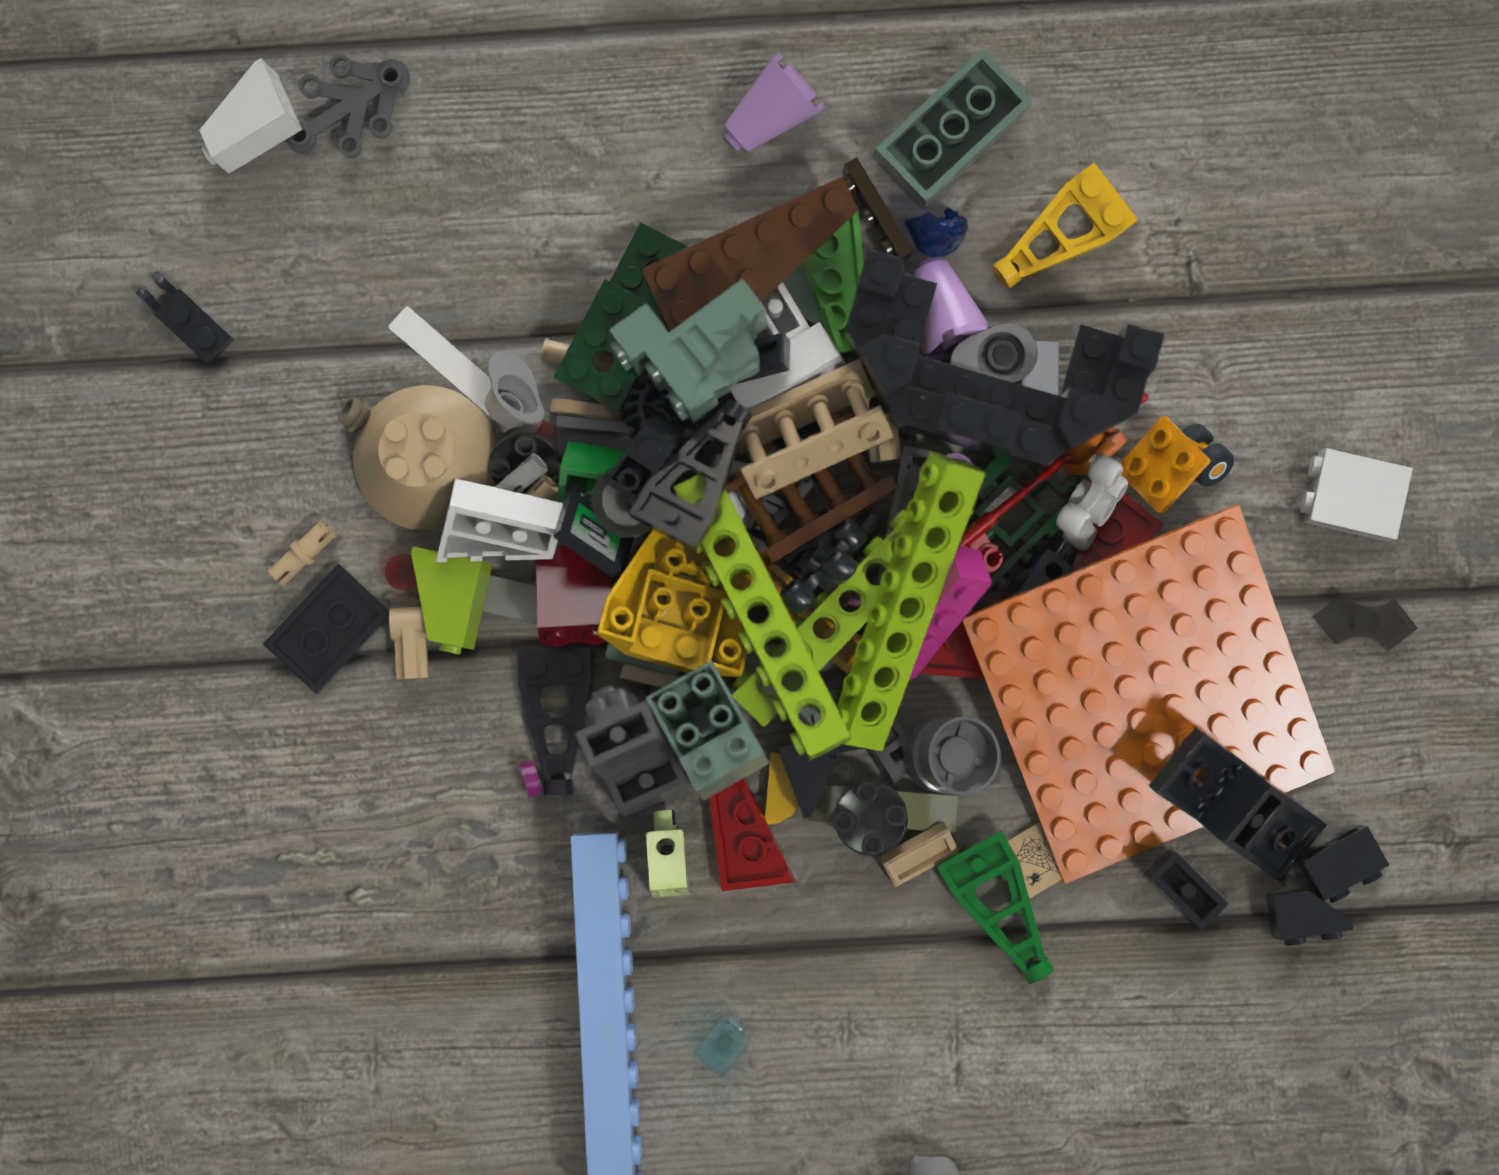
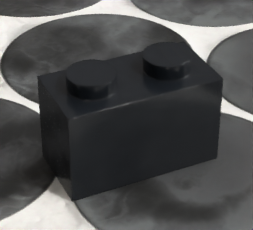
M1358 825L1305 854L1297 862L1314 894L1323 901L1329 899L1331 903L1348 896L1351 893L1349 888L1359 882L1366 885L1379 879L1383 875L1380 870L1389 866L1369 827L1364 825Z
M1168 849L1143 874L1195 928L1202 931L1228 905L1174 850Z

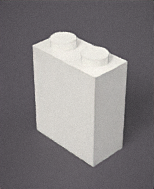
M1328 448L1318 452V456L1314 455L1309 465L1308 476L1313 479L1310 492L1305 491L1301 501L1300 512L1305 513L1303 523L1385 542L1397 540L1413 468Z

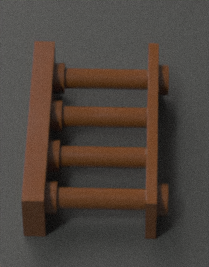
M839 411L831 415L835 426L856 417L853 411L843 417ZM819 430V431H817L816 433L810 435L809 437H812V436H814V435L820 433L821 430ZM860 453L846 458L861 482L859 488L862 491L850 499L847 493L842 494L827 468L813 473L830 501L827 505L831 511L821 517H818L816 512L811 513L794 483L780 488V491L799 520L796 523L799 530L789 536L784 531H779L761 499H755L741 469L729 475L727 480L729 484L725 486L728 495L738 490L766 536L767 541H765V544L768 548L760 556L768 567L835 527L843 520L850 518L896 490L898 486L893 477L889 475L881 480L878 474L874 476Z

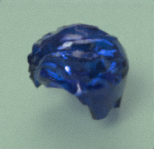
M948 207L944 211L945 218H937L928 211L921 217L906 219L904 223L920 253L929 257H945L953 253L964 241L968 229V220Z

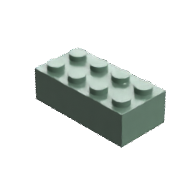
M981 49L875 148L873 158L922 209H925L1028 112L1033 101Z

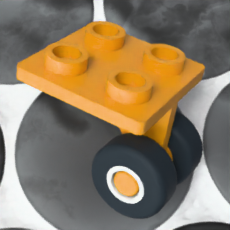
M1162 416L1120 462L1123 466L1121 476L1128 481L1156 512L1164 514L1194 480L1206 487L1213 486L1223 480L1233 467L1234 456L1222 444L1208 446L1214 440V437L1203 425L1193 424L1181 431L1168 417Z

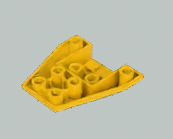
M652 530L607 596L597 635L625 655L686 673H690L712 660L720 676H741L747 657V651L738 635L744 629L738 617L733 620L730 619L721 601L727 597L722 585L719 584L714 587L705 569V566L710 564L705 552H694ZM722 540L716 544L714 552L721 557H727L734 552L735 545L731 541ZM739 573L732 578L731 585L737 590L746 589L744 573Z

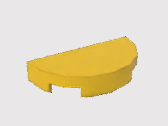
M770 752L765 818L768 824H777L791 817L799 805L780 754Z

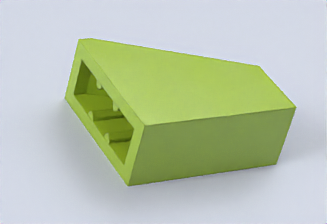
M413 546L411 556L428 640L439 642V650L461 654L462 648L474 650L493 564L485 561H471L468 557H449L448 562H436L438 551Z

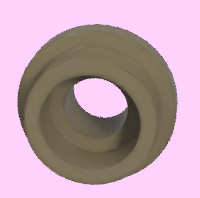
M350 397L346 401L338 417V422L344 425L346 431L351 433L357 428L362 429L366 425L371 415V411L368 409L369 402L364 398L356 399L355 397Z

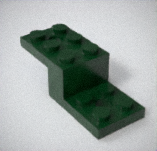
M640 222L610 281L604 279L553 378L620 413L628 398V392L630 388H633L638 376L632 368L625 371L613 355L614 351L611 349L610 344L614 341L609 330L644 304L650 307L667 330L640 269L688 246ZM606 352L613 356L614 366L611 370L599 372L593 367L594 358L599 353Z

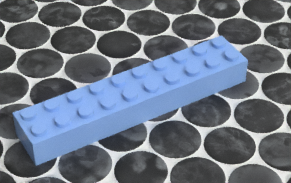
M619 830L574 833L571 835L587 1175H644L643 1173L636 1172V1165L641 1164L642 1136H635L634 1127L639 1126V1121L641 1120L640 1098H633L632 1089H637V1083H639L638 1061H631L630 1051H635V1046H637L636 1024H629L628 1014L633 1013V1009H635L634 986L627 987V975H631L633 972L632 949L625 950V938H629L631 935L630 912L623 913V900H628L629 878L628 875L621 876V863L627 860L626 838L620 839Z

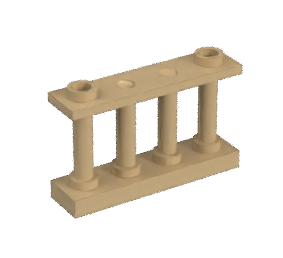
M859 359L748 409L752 414V418L741 434L737 451L739 455L746 452L750 454L752 464L741 468L755 499L894 437L881 407L878 406L869 410L865 398L875 393ZM851 405L856 417L835 426L830 414ZM817 421L821 432L800 441L796 430ZM783 436L787 448L766 457L762 445Z

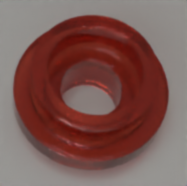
M398 554L388 561L385 568V577L393 588L404 591L410 590L417 585L411 555ZM404 565L408 566L411 571L410 576L406 579H400L398 569Z

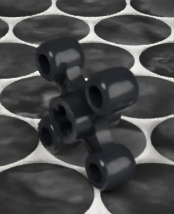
M847 518L839 523L832 532L833 543L829 547L823 541H819L809 549L800 551L792 559L790 569L799 579L790 581L779 594L782 602L791 612L800 614L809 608L815 599L813 590L817 585L824 591H828L837 584L846 582L854 575L858 566L850 553L859 549L867 538L866 532L856 521Z

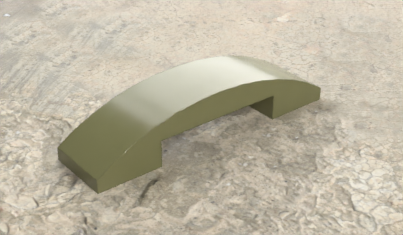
M825 785L809 820L833 823L836 805L840 797L850 787ZM896 791L902 797L907 808V829L926 831L944 821L950 832H956L957 795Z

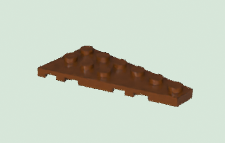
M842 176L640 270L668 332H671L742 279L759 301L762 302L845 224L858 209Z

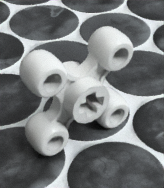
M1105 454L1097 456L1089 468L1088 477L1092 480V483L1085 479L1081 481L1071 495L1069 502L1062 508L1056 519V525L1064 531L1063 539L1081 551L1088 549L1096 537L1097 529L1093 523L1101 527L1108 520L1116 503L1120 501L1128 487V481L1121 476L1123 466Z

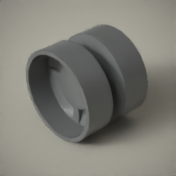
M933 716L922 720L909 733L903 754L906 770L915 784L929 792L953 795H972L985 789L995 778L1001 759L999 742L991 728L979 719L966 716Z

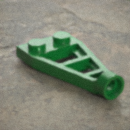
M1002 830L937 865L954 898L1021 969L1028 984L1035 983L1054 971L1053 966L1044 953L1020 861ZM996 876H1003L1009 885L1012 897L1011 902L1007 907L999 911H992L977 897L976 888ZM1015 912L1022 916L1028 931L1027 938L1018 943L1010 942L999 927L1000 920ZM1030 958H1038V960L1027 965V961Z

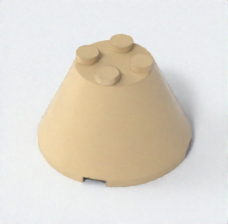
M433 385L404 388L380 401L371 410V415L366 425L358 430L353 449V467L356 481L364 498L371 507L390 522L418 531L440 530L444 526L455 478L486 486H494L495 481L489 473L491 453L497 444V438L484 413L476 404L462 394L451 389Z

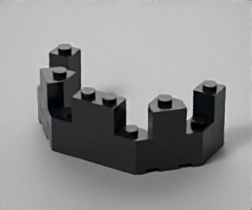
M868 249L847 323L845 337L860 360L868 379L896 428L1039 469L1138 413L1148 377L1156 369L1165 334L1132 324H1127L1117 335L1080 325L1060 396L918 355L937 283L903 274L904 259Z

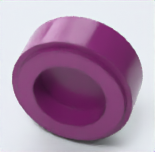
M528 760L518 763L528 798L541 795L542 787L534 761Z

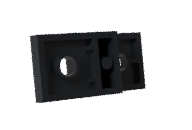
M1197 727L1182 741L1177 751L1149 784L1153 791L1196 819L1223 844L1280 882H1282L1327 826L1320 818L1283 793L1253 767ZM1198 770H1200L1199 773L1193 778L1194 774Z

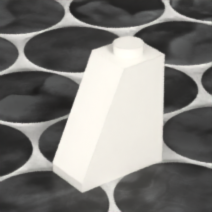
M260 58L252 64L199 131L205 142V145L202 146V151L212 165L218 164L229 174L301 131L302 128L278 74Z

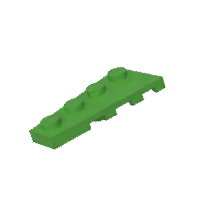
M859 209L803 262L824 328L840 355L855 354L845 337V332L864 265Z

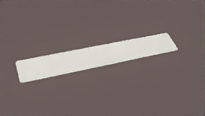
M406 306L391 322L389 329L489 415L486 410L485 400L491 387L490 378L411 308ZM526 423L524 426L513 430L510 434L518 432L535 433L542 423Z

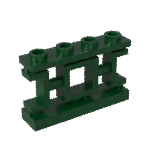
M996 457L983 470L985 476L977 495L982 503L973 513L978 519L986 513L985 510L1007 488L1013 493L1022 488L1011 475L1000 485L995 481L1013 461ZM1028 466L1036 474L1035 476L1045 469L1043 466L1039 469ZM1051 475L1022 498L1021 501L1033 514L1011 536L997 523L985 532L989 541L996 537L1007 549L1018 539L1023 543L990 576L992 584L986 592L990 588L997 592L1011 578L1007 571L1016 562L1023 566L1037 552L1033 545L1042 536L1048 541L1060 530L1056 525V519L1070 498L1048 520L1039 526L1036 521L1046 510L1034 497L1047 485L1060 498L1070 488L1073 491L1081 482L1078 475H1071L1062 485Z

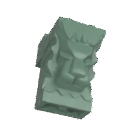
M742 279L669 333L650 307L644 304L609 330L614 341L610 344V347L614 351L613 355L625 371L632 368L638 377L645 371H648L647 375L660 392L666 388L669 392L667 395L670 400L669 404L682 421L689 418L692 424L696 426L719 405L718 398L732 391L735 384L739 381L749 378L760 371L759 353L753 340L757 337V334L768 327L766 309Z
M712 660L646 697L683 768L703 801L769 764L768 759Z

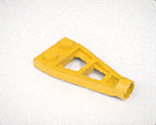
M1094 162L1062 187L1009 254L992 265V270L1005 288L1010 289L1022 279L1107 245L1134 225L1138 219ZM1071 205H1078L1093 225L1090 233L1076 239L1066 238L1057 226L1059 217ZM1048 231L1060 246L1059 250L1044 259H1037L1029 249V245L1041 232ZM1012 263L1018 266L1019 271L1016 270Z

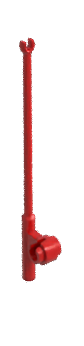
M1145 391L1141 404L1148 400V395ZM1069 453L1060 456L992 512L987 511L964 530L959 545L980 550L988 573L996 571L1001 566L1003 556L1002 552L998 551V546L989 541L985 532L997 523V519L1067 463L1071 459Z

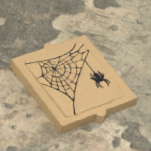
M1040 822L1008 840L1020 861L1029 898L1062 880ZM1001 876V879L1003 881H1007L1003 876Z

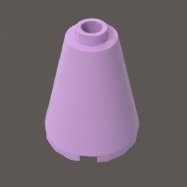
M779 51L771 58L725 123L728 131L724 136L737 151L743 147L749 152L821 113L826 108L822 101L817 106L812 99L816 97V93L790 63L783 67L778 62L784 57Z
M931 257L919 264V268L914 272V277L937 283L920 342L921 352L926 358L944 363L950 362L952 352L961 341L991 327L947 260Z

